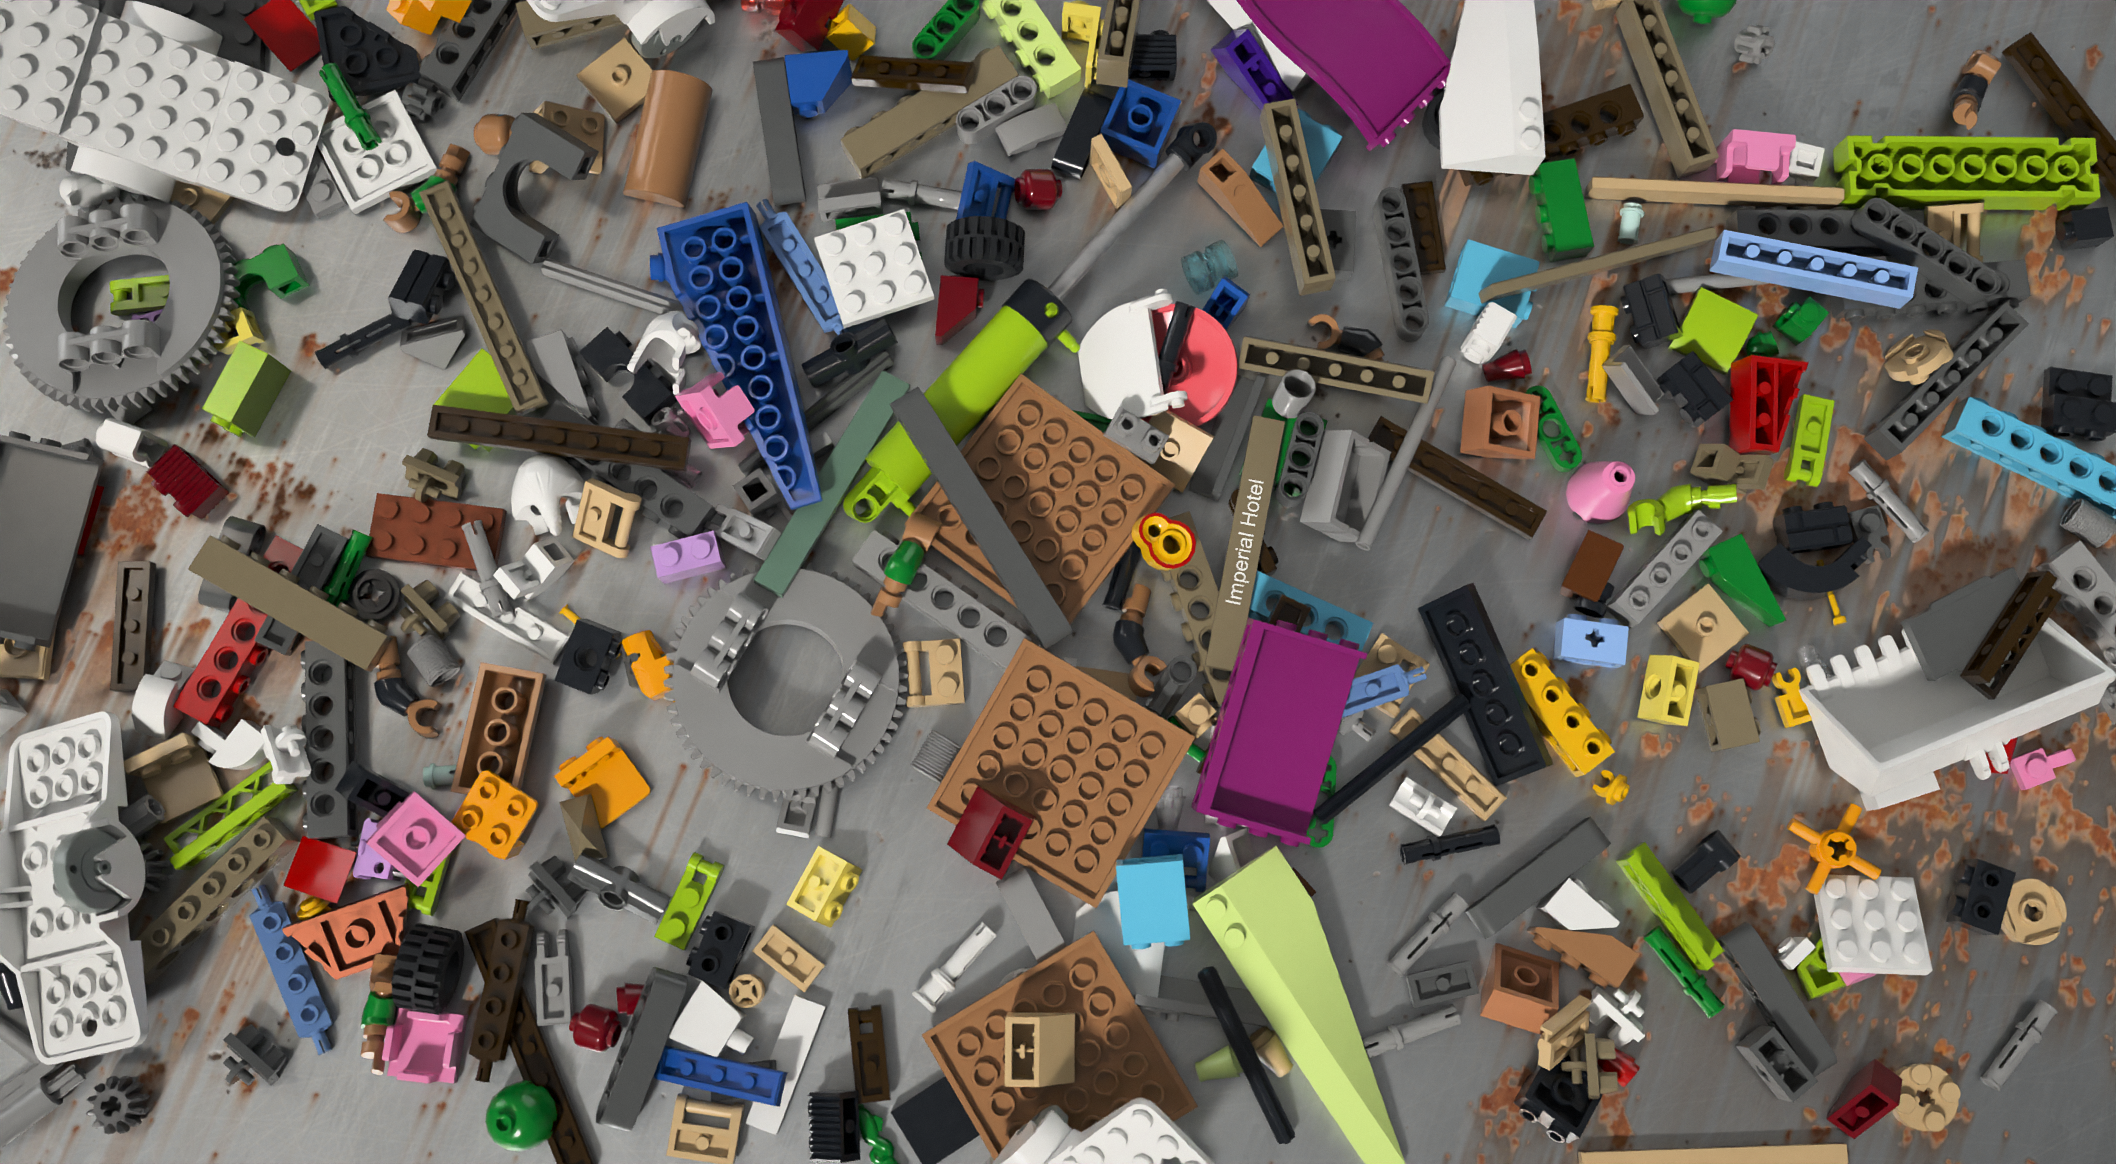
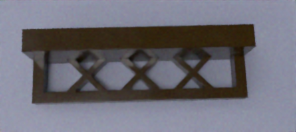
M2048 570L2030 572L2025 575L1960 674L1962 679L1988 700H1995L2062 597L2061 594L2052 588L2058 578ZM2045 597H2048L2041 609H2038ZM2028 625V629L2026 630V632H2025L2024 634H2022V632L2024 631V629H2025L2026 626ZM2011 651V655L2009 656V658H2008L2007 660H2005V658L2007 657V655H2008L2009 652ZM1994 677V681L1992 682L1990 687H1988L1985 683H1990V681Z

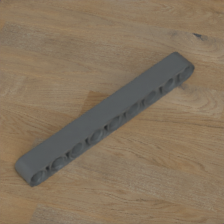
M916 387L890 403V407L1041 646L1046 650L1073 633L1066 617L920 388Z

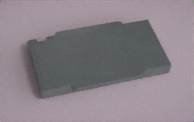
M2014 567L2005 568L1991 576H1983L1930 603L1928 608L1901 621L1927 681H1935L1955 670H1964L2021 583ZM2028 625L2026 626L2022 634H2024V632L2028 629Z

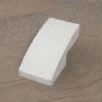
M1796 142V147L1790 152L1789 176L1781 185L1814 186V181L1820 175L1825 148ZM1803 207L1787 208V210H1799Z

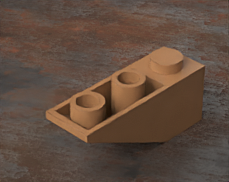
M1224 149L1220 150L1200 168L1197 182L1260 247L1284 227L1245 170Z
M1528 927L1526 930L1534 936L1532 941L1546 951H1550L1551 948L1562 955L1560 960L1575 970H1578L1579 967L1590 974L1588 979L1603 989H1606L1607 986L1619 988L1639 956L1637 952L1611 935L1544 927Z

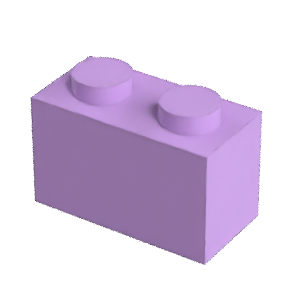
M714 530L650 547L657 577L664 584L727 568L720 538L716 536Z

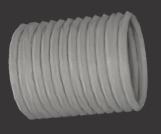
M1300 369L1288 371L1283 376L1272 398L1275 411L1286 418H1297L1300 416L1315 393L1316 383L1313 377ZM1288 391L1295 392L1300 397H1295L1291 395Z
M2080 498L2074 501L2064 512L2060 520V526L2086 541V543L2094 548H2098L2104 545L2114 534L2116 519L2087 500Z
M438 634L423 637L414 643L407 652V655H409L413 664L417 666L420 674L426 679L430 687H436L445 683L460 670L458 662L454 660V657H452L445 644L438 637Z
M931 730V733L927 736L928 739L922 745L923 747H920L921 750H919V753L915 756L916 758L912 761L913 764L910 765L926 777L941 783L940 780L947 773L946 771L950 768L951 762H953L961 747L937 731Z

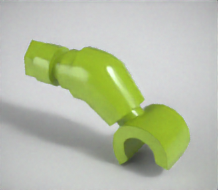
M1691 484L1671 487L1656 500H1637L1629 505L1627 509L1630 534L1638 533V530L1642 527L1654 526L1655 534L1661 536L1666 529L1665 522L1685 514H1692L1693 510H1702L1703 506L1709 505V509L1721 508V503L1737 502L1736 484L1708 486V490H1702L1701 486L1691 487Z

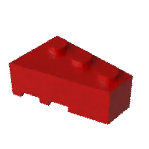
M1750 355L1731 363L1730 396L1734 400L1730 402V448L1740 455H1771L1779 452L1791 417L1788 413L1793 399H1796L1800 389L1797 387L1801 375L1806 371L1809 362Z

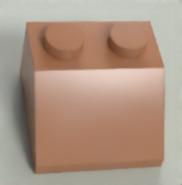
M1489 385L1466 390L1460 453L1486 458L1535 459L1540 396Z
M1495 943L1481 991L1480 1016L1542 1035L1544 1032L1541 1031V1025L1559 1010V962Z

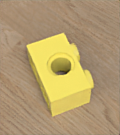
M1649 655L1637 718L1666 725L1688 726L1700 663L1672 655Z

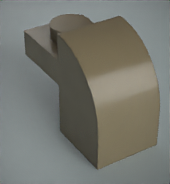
M1699 444L1690 473L1712 486L1736 484L1737 493L1746 494L1748 489L1765 490L1774 460L1768 455H1740L1726 444Z

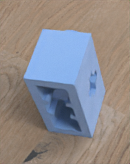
M1568 614L1567 618L1556 622L1553 660L1617 669L1626 663L1629 626L1618 625L1619 621L1615 619L1601 618L1599 622L1587 621V616ZM1589 634L1592 640H1596V644L1591 646V641L1585 640V637Z

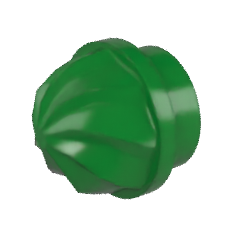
M1756 332V335L1747 342V355L1765 357L1778 355V346L1772 332Z

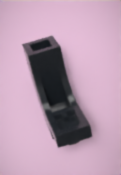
M1862 536L1850 545L1833 563L1824 566H1813L1798 560L1779 543L1757 564L1771 591L1799 600L1820 599L1840 591L1860 576L1854 570L1868 558L1864 553L1872 544Z

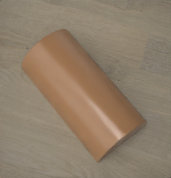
M654 70L651 72L623 190L624 195L686 208L713 92L709 84L694 76L677 71Z
M480 662L451 792L468 795L480 773L486 770L492 771L521 790L546 682V674Z

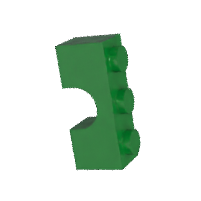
M284 243L269 246L264 249L262 254L251 259H242L234 264L238 270L234 276L240 281V285L234 287L240 293V296L233 299L238 304V308L242 307L251 311L247 303V295L249 290L259 283H267L269 290L280 299L309 286L295 253Z

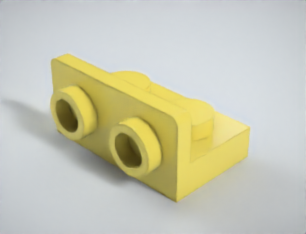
M818 846L786 905L810 919L831 928L834 922L841 916L843 905L850 892L856 888L862 869Z

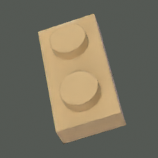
M776 925L771 926L752 951L803 992L807 991L826 966Z

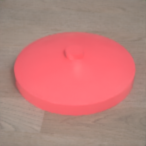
M1175 304L1151 311L1158 357ZM1195 308L1176 364L1179 368L1177 373L1174 372L1167 394L1174 391H1186L1188 399L1184 401L1185 406L1172 408L1171 405L1168 406V410L1200 427L1215 418L1232 397L1238 378V357L1234 343L1222 324L1205 311ZM1153 415L1142 418V420L1149 423Z

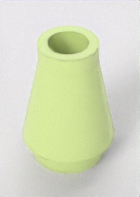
M1230 1045L1225 1046L1199 1062H1195V1068L1201 1082L1240 1077L1239 1073L1243 1072Z

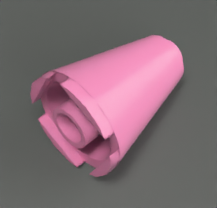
M1595 461L1582 465L1572 474L1567 483L1566 496L1569 507L1588 523L1604 524L1612 522L1620 517L1629 505L1635 483L1633 469L1628 464L1620 461Z

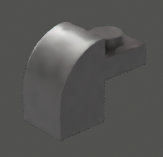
M758 468L734 484L733 487L755 519L776 528L782 534L792 515L764 473Z

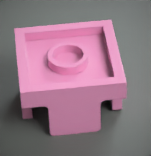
M1733 129L1716 148L1719 158L1713 163L1717 164L1716 181H1724L1726 179V182L1759 184L1760 170L1772 171L1771 184L1781 185L1789 176L1790 152L1796 147V135Z
M722 372L709 374L693 387L684 389L675 395V398L710 449L736 447L745 440L744 435L749 431L743 420L755 411L740 386L731 387L721 396L716 389H712L713 386L725 378Z
M413 791L402 803L399 801L376 825L377 830L368 838L366 844L419 887L466 835Z
M399 1007L395 1025H389L386 1030L382 1060L389 1061L387 1076H395L397 1080L421 1083H457L468 1015L442 1012L437 1015Z

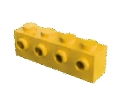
M1531 648L1510 663L1538 730L1575 777L1586 775L1615 752L1610 746L1612 744L1610 737L1601 728L1597 729L1590 721V712L1583 704L1575 702L1569 694L1571 690L1568 684L1561 677H1555L1549 669L1550 663L1540 651L1536 652Z

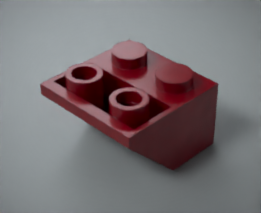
M977 786L947 845L971 864L1002 880L1036 816Z

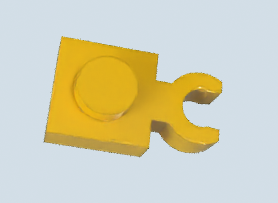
M1796 667L1788 669L1790 676L1788 683L1783 680L1780 672L1772 676L1773 684L1783 694L1774 697L1785 728L1812 721L1807 706L1802 701L1798 684L1800 683L1801 675Z

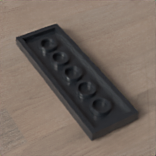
M1474 583L1467 584L1419 607V613L1455 695L1463 694L1471 704V707L1464 712V716L1495 786L1552 765L1553 761Z

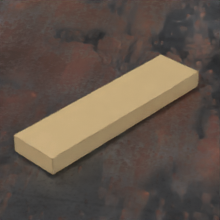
M1411 707L1393 725L1389 732L1400 741L1422 724L1425 719ZM1440 733L1413 754L1483 822L1507 799L1496 786Z

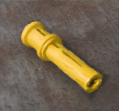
M1596 305L1590 308V314L1593 315L1592 329L1587 337L1589 343H1591V355L1585 400L1599 403L1600 399V402L1603 403L1606 402L1608 374L1601 365L1610 358L1611 345L1616 341L1617 335L1614 334L1615 317L1619 314V309L1609 305Z

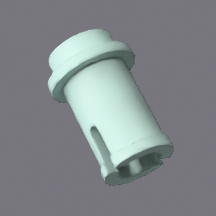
M1629 202L1625 203L1623 208L1620 209L1619 214L1622 216L1617 240L1620 243L1629 245L1638 243L1640 220L1645 215L1641 204Z
M431 763L429 767H424V786L436 789L437 786L452 785L456 765L436 766L435 763Z

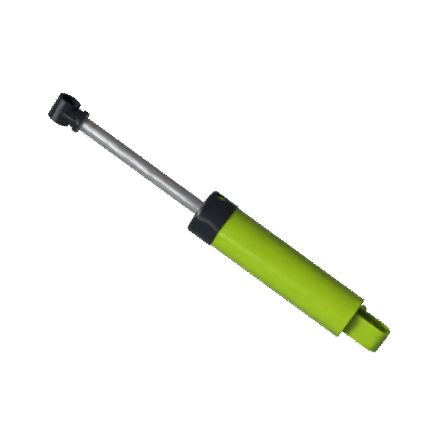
M1205 122L1182 126L1177 132L1176 139L1165 150L1168 157L1054 282L1046 288L1036 280L1026 279L1003 303L1002 308L923 393L956 446L961 443L1001 399L1018 376L1023 374L1057 338L1073 353L1079 351L1080 345L1066 330L1072 323V316L1061 301L1181 169L1189 171L1203 154L1209 153L1214 149L1217 142V134L1213 126ZM1195 132L1198 133L1200 138L1198 146L1193 141ZM898 421L866 455L865 460L872 468L844 499L843 508L845 513L859 522L867 523L873 521L890 502L910 517L917 507L909 498L932 474ZM865 498L867 508L862 514H857L855 510L856 504L859 500Z

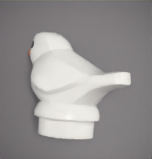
M74 175L65 177L61 181L60 195L68 206L80 205L81 207H90L94 205L99 206L103 199L110 200L114 199L115 196H120V189L110 186L90 175Z

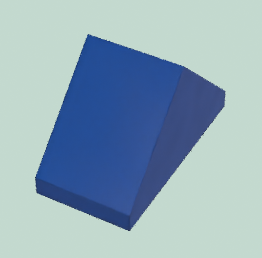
M1224 276L1202 310L1218 320L1228 331L1246 308L1250 294Z

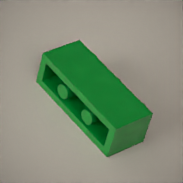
M1575 158L1541 163L1534 174L1529 177V189L1531 194H1535L1537 202L1535 217L1538 224L1541 223L1543 229L1541 238L1542 249L1544 253H1548L1550 262L1586 257L1594 248Z

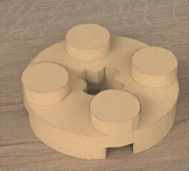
M1929 329L1923 331L1925 336L1915 338L1911 334L1895 343L1885 355L1888 362L1887 364L1884 363V367L1889 376L1896 381H1910L1912 385L1925 382L1929 378L1930 373L1938 369L1942 364L1949 362L1954 356L1945 334L1939 330Z
M2015 880L2001 929L2008 939L2026 945L2049 943L2057 938L2060 934L2058 931L2061 928L2062 922L2066 921L2067 910L2061 894L2054 887L2046 885L2041 880ZM2027 904L2030 907L2037 908V913L2033 914V921L2025 916L2024 910Z
M1916 1063L1904 1066L1895 1072L1896 1075L1903 1079L1900 1103L1892 1110L1898 1121L1911 1129L1933 1132L1941 1131L1952 1121L1958 1109V1100L1961 1092L1944 1070L1935 1065ZM1927 1089L1930 1100L1928 1103L1920 1106V1098L1916 1096L1918 1090L1924 1092Z

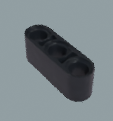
M1086 88L1083 90L1057 148L1051 169L1078 180L1082 179L1090 161L1092 138L1100 134L1114 99Z

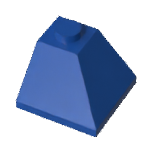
M848 50L785 55L790 100L794 115L810 118L817 116L818 113H825L852 83V69Z

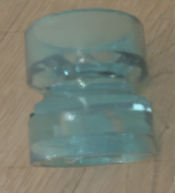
M1223 240L1206 246L1204 253L1195 251L1181 257V264L1186 279L1197 295L1214 288L1215 282H1220L1224 276L1230 280L1238 277V268L1233 254ZM1205 262H1206L1207 267H1208V269H1209V271H1210V274H1208V271H1207V269H1206V267H1205V265H1204Z

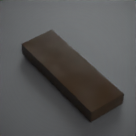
M1425 181L1402 184L1400 190L1406 198L1420 274L1444 273L1446 266L1433 182Z

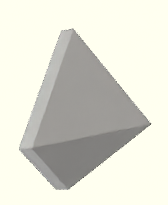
M464 316L402 331L401 350L445 370L465 335L466 320Z

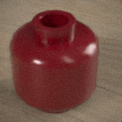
M1026 169L1015 180L1014 195L1016 202L1021 203L1022 207L1026 210H1049L1054 207L1056 200L1061 198V181L1056 180L1054 172L1050 169Z
M1744 644L1739 649V652L1731 651L1725 668L1731 670L1729 675L1731 681L1743 678L1745 686L1757 691L1763 685L1769 686L1778 663L1773 662L1774 657L1771 652L1750 644Z
M595 1004L586 1005L581 1012H575L569 1025V1030L573 1032V1041L577 1046L598 1053L607 1051L609 1047H615L620 1039L623 1023L619 1021L616 1011Z

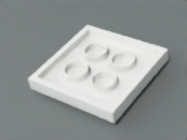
M396 90L362 106L371 116L370 122L382 140L381 144L378 143L379 146L375 149L364 150L356 134L345 124L344 115L322 127L317 145L354 214L389 198V192H401L429 178V176H433L438 169Z
M905 209L814 237L844 328L935 299Z
M1828 874L1818 895L1814 894L1828 972L1928 975L1932 971L1913 878L1879 876L1874 880L1868 876Z

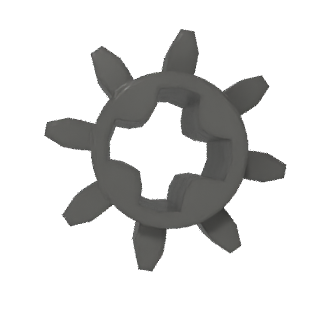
M420 78L418 85L410 82L406 86L402 96V103L407 106L406 111L410 112L411 116L424 121L426 114L435 116L438 113L442 103V95L437 93L438 88L434 86V83Z

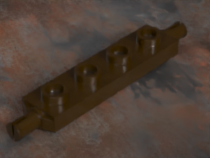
M515 899L512 919L508 918L498 921L469 1050L470 1055L480 1060L475 1078L476 1081L490 1082L493 1062L504 1061L506 1058L535 928L531 923L525 921L528 910L527 905L530 901Z

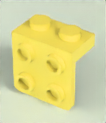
M1079 0L1064 2L1061 39L1089 43L1085 88H1091L1092 79L1096 80L1097 57L1104 19H1100L1101 7L1091 6Z

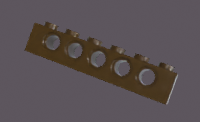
M1631 84L1543 113L1544 134L1551 135L1555 142H1549L1544 138L1545 158L1542 163L1549 162L1551 157L1559 154L1562 157L1570 156L1579 151L1580 147L1588 144L1591 147L1599 146L1605 143L1609 137L1617 134L1619 137H1625L1637 130L1636 127L1644 118V114ZM1600 115L1608 116L1611 122H1605ZM1571 124L1579 125L1583 132L1575 131ZM1459 170L1465 187L1475 183L1476 186L1485 185L1491 182L1495 176L1505 174L1506 177L1514 175L1511 173Z

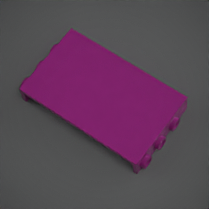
M1248 618L1191 807L1196 812L1218 818L1217 824L1236 829L1237 824L1249 827L1248 832L1259 837L1267 838L1268 833L1281 836L1279 841L1290 846L1299 847L1300 842L1310 845L1312 838L1306 834L1359 659L1366 660L1368 653L1358 651L1360 644L1341 638L1339 645L1328 642V634L1309 629L1308 635L1295 632L1297 625L1278 620L1275 626Z

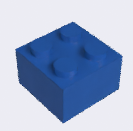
M1128 80L1127 88L1119 87L1102 125L1100 134L1103 135L1112 152L1156 169L1178 118L1181 100Z

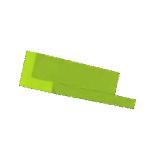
M269 761L225 793L221 798L214 801L166 836L164 840L174 853L169 858V861L176 870H191L299 791L295 784H276L273 782L261 791L263 777L273 770L271 761ZM255 783V785H254V790H253V789H248L250 786H252V785ZM242 792L253 793L249 801L233 811L236 797ZM227 804L226 810H225V809H220V808H222L224 805ZM215 812L225 813L223 820L206 831L209 816ZM198 824H200L199 830H198V829H193V828L196 827ZM187 832L198 833L197 839L183 849L177 842Z
M1641 842L1617 859L1616 863L1695 970L1707 971L1715 964L1712 960L1724 952V949L1645 842Z

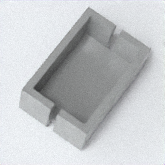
M1323 430L1300 522L1317 531H1322L1323 534L1339 542H1356L1384 483L1391 452L1374 442H1369V439L1353 430Z

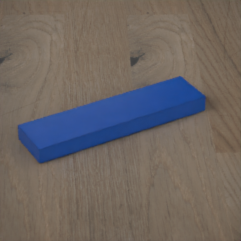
M665 1045L653 1079L767 1105L780 1106L787 1072Z

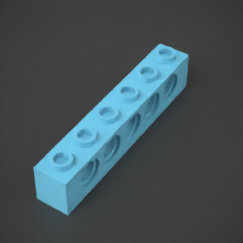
M1969 396L1955 404L1941 435L1942 438L2074 501L2083 498L2116 519V466L2106 462L2103 456L2096 453H2087L2077 448L2076 444L2070 440L2047 434L2044 428L2037 425H2028L2018 420V417L2011 412L1999 411L1988 406V402L1981 398ZM1982 423L1987 425L1989 434L1983 430ZM2011 436L2016 439L2018 447L2014 446L2011 442ZM2040 450L2045 453L2047 461L2041 457ZM2070 464L2074 467L2076 475L2071 472ZM2099 478L2104 482L2105 489L2101 487Z

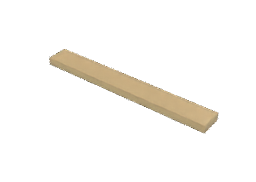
M1594 176L1585 188V199L1760 207L1785 206L1787 208L1815 206L1818 209L1830 210L1837 207L1844 200V189L1841 187Z
M1846 1143L1578 1151L1579 1164H1848Z

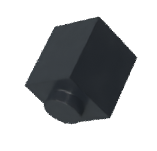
M2108 207L2070 211L2056 221L2055 232L2057 239L2060 241L2062 251L2097 247L2114 237Z

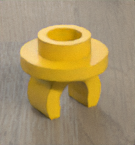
M1602 770V777L1609 780L1610 783L1604 788L1594 784L1593 790L1598 796L1606 797V803L1614 805L1617 801L1622 802L1630 788L1627 784V777L1619 774L1615 778L1612 772Z
M310 896L300 903L299 907L301 909L297 912V917L299 920H305L314 915L329 911L331 908L327 905L330 901Z

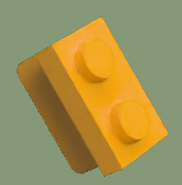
M601 736L587 745L586 749L588 751L578 759L574 756L566 760L559 766L561 771L554 776L560 786L569 789L575 798L591 793L600 829L607 827L651 793V787L616 739L609 736L605 739Z
M486 770L482 771L451 823L466 835V839L479 843L494 857L506 860L519 855L525 843L521 842L519 838L536 812L538 802L492 771Z

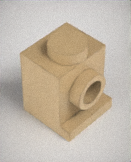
M1197 693L1174 714V717L1185 731L1195 736V741L1217 721V718L1214 716L1217 711L1200 693Z

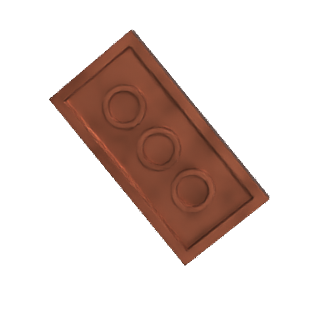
M377 493L369 534L373 539L367 548L366 556L376 559L477 571L461 526L471 522L473 528L474 521L482 520L495 563L498 566L507 511L502 508L430 499L423 503L417 501L414 497Z

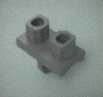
M556 856L551 857L542 864L536 861L529 867L531 871L528 876L542 892L534 884L528 887L526 892L533 899L527 907L531 912L541 907L549 915L555 910V907L548 901L550 899L568 919L575 913L577 904L586 895V888L571 881L562 889L555 880L566 872V867Z
M252 1024L244 1028L236 1036L230 1032L223 1039L227 1047L241 1059L238 1063L232 1056H229L223 1063L231 1070L225 1078L231 1085L241 1079L249 1086L255 1080V1077L248 1072L251 1068L272 1086L279 1079L276 1073L282 1068L288 1058L275 1045L259 1058L253 1050L265 1037Z

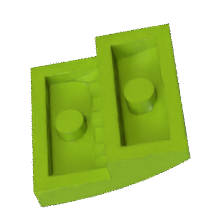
M1701 287L1696 292L1685 317L1679 323L1683 336L1672 340L1668 348L1684 356L1694 351L1706 367L1726 375L1731 367V363L1735 361L1745 343L1758 314Z

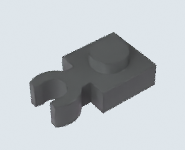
M1879 505L1849 512L1848 524L1851 527L1853 543L1863 536L1872 544L1864 553L1868 557L1864 563L1867 565L1875 562L1873 550L1879 552L1881 560L1890 558L1891 551L1889 547L1881 541V538L1889 535Z

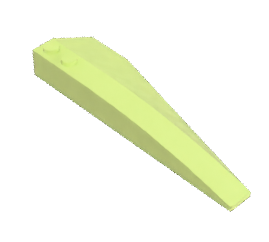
M1276 845L1193 898L1192 904L1365 1164H1405L1314 902Z

